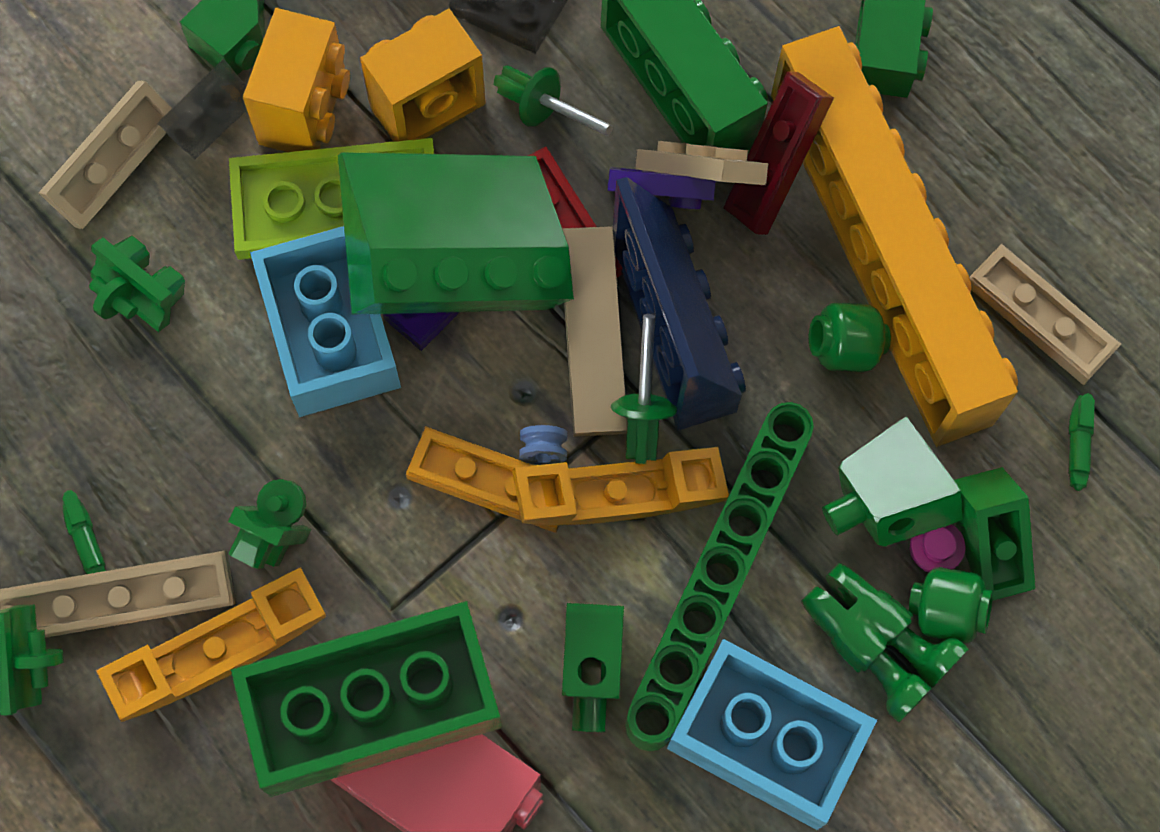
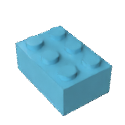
M344 226L250 252L289 393L299 417L401 388L381 314L352 315Z
M723 639L679 722L667 749L815 830H819L827 824L877 720Z

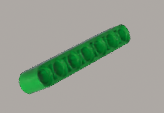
M793 402L780 403L767 414L630 704L625 723L626 735L631 743L639 749L654 751L666 746L682 718L812 436L814 428L812 416L800 404ZM783 424L791 426L798 433L799 439L792 442L783 441L776 436L773 428ZM758 470L769 471L776 477L778 485L769 489L759 487L753 481L751 474ZM738 516L747 517L753 521L757 532L751 536L738 535L731 529L729 520ZM715 563L725 564L731 568L735 580L725 585L716 584L708 577L706 568ZM691 611L703 612L710 618L712 629L705 634L692 633L686 628L683 617ZM667 660H679L687 666L690 678L682 684L669 683L660 674L659 667ZM646 709L657 710L666 719L667 727L659 735H647L638 728L636 716Z

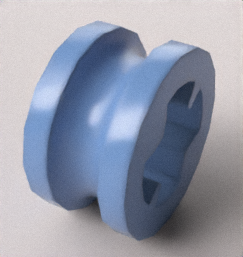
M535 425L520 430V440L526 444L525 447L520 449L519 453L522 461L530 464L544 465L562 463L567 460V450L561 446L567 441V431L565 429L550 425Z

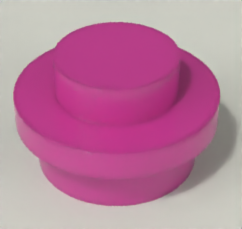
M951 524L912 537L910 540V553L915 563L926 572H929L934 567L955 569L964 557L965 541L961 532Z

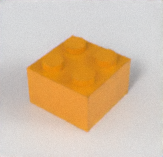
M279 8L274 9L243 94V100L258 145L285 152L320 149L322 142L328 143L330 141L335 125V114L332 112L337 98L342 100L345 98L350 82V71L345 69L343 62L345 47L343 44H339L335 22Z
M450 8L436 16L429 15L421 18L409 31L392 40L387 39L376 43L369 49L367 54L360 57L370 108L393 142L427 138L486 104L482 54Z

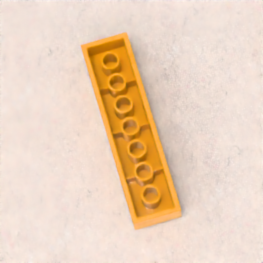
M840 26L782 45L771 97L774 101L787 71L801 73L834 97L803 161V165L869 305L875 307L880 312L884 324H887L890 328V350L935 446L938 447L993 426L1018 393V378L1012 363L1007 358L1001 357L993 341L995 334L989 316L985 311L978 310L970 294L972 287L966 269L963 265L955 263L948 249L949 238L944 224L939 218H933L926 204L927 194L922 179L917 173H911L904 159L905 149L900 134L896 129L889 128L882 114L883 102L879 91L874 85H868L861 71L862 60L858 48L853 42H847Z

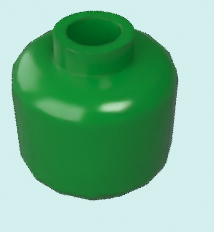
M832 303L827 305L820 315H816L812 319L808 334L809 348L812 355L817 357L820 364L828 370L866 372L875 368L881 356L888 352L891 344V331L889 326L884 324L880 312L871 305Z
M934 567L927 574L924 583L914 582L909 600V612L912 615L918 616V626L922 634L942 640L956 638L964 644H969L976 638L977 633L986 634L992 611L993 590L985 589L984 580L976 573Z

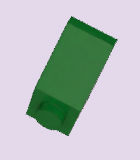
M201 0L179 21L189 48L233 81L243 70L251 69L257 59L265 37L264 0Z
M1003 467L954 479L961 489L963 519L956 522L955 525L964 538L965 555L971 572L981 576L985 583V589L993 590V601L1035 590L1029 497Z

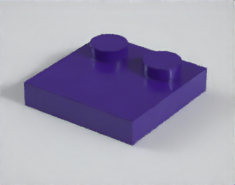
M611 167L609 170L608 191L616 190V180L628 177L652 195L669 196L671 207L701 209L702 200L714 201L716 181L628 168Z

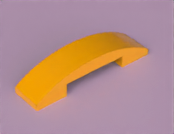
M718 447L668 452L662 459H657L656 461L646 460V464L627 462L568 468L567 462L515 467L512 470L523 524L582 525L632 520L703 507L726 501L729 497Z
M301 567L252 591L251 599L155 648L150 649L147 644L96 670L120 721L124 722L149 713L230 676L232 674L231 669L251 664L263 658L324 619L326 614Z

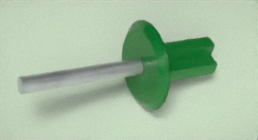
M506 65L503 66L501 75H495L493 85L498 87L497 93L519 103L520 119L528 127L540 125L555 110L606 136L612 133L613 126L559 100L561 79L559 73L554 68L545 67L537 71L533 76H530Z
M653 314L643 315L639 394L625 395L611 404L613 412L627 418L626 459H636L635 463L646 464V460H657L660 419L675 415L678 411L677 407L668 399L651 394L655 315Z

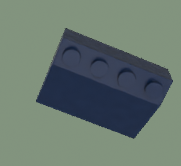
M628 177L616 180L613 217L614 254L623 268L622 277L641 331L643 328V315H655L653 364L665 398L678 409L677 413L672 416L677 431L737 413L742 397L741 394L746 392L745 380L738 363L730 364L724 346L728 345L726 328L719 315L712 317L707 300L711 298L709 283L702 269L695 271L689 255L694 253V246L687 225L685 223L678 225L672 207Z

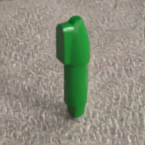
M1089 393L1077 397L1069 419L1068 474L1070 486L1076 491H1081L1087 487L1090 475L1095 400Z
M67 490L63 495L64 522L68 534L72 536L83 570L86 574L106 571V564L92 529L94 525L90 515L77 497V494L72 490Z

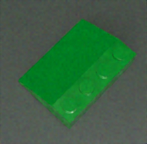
M350 152L338 154L352 315L547 310L574 299L569 246L536 156Z

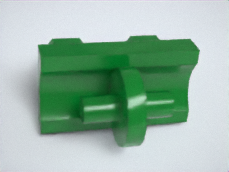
M130 236L114 246L103 237L91 245V252L96 255V261L91 270V278L93 280L89 284V288L97 294L93 304L94 312L103 319H110L118 313L128 320L138 315L157 332H160L169 325L171 307L184 295V277L171 266H164L152 276L143 269L149 265L150 253L146 246L134 236Z
M286 479L272 480L260 490L257 506H235L228 522L239 527L240 530L228 554L253 568L261 569L264 568L265 564L273 567L279 566L289 545L305 544L312 529L305 525H293L300 520L306 508V497L301 487L294 481Z
M35 604L18 605L0 610V715H13L20 709L42 704L41 688L49 686L47 667L64 663L63 650L46 649L45 630H37Z

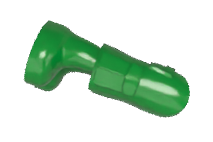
M838 563L826 575V582L850 609L846 610L830 594L819 587H814L801 602L814 622L831 639L830 643L836 652L857 673L861 671L865 673L870 669L883 685L888 697L886 701L888 714L900 723L964 656L969 648L956 638H949L938 644H932L922 639L908 628L912 624L911 619L913 615L911 612L897 602L892 595L883 590L878 591L852 569ZM892 645L913 666L919 676L907 673L885 653L886 646Z

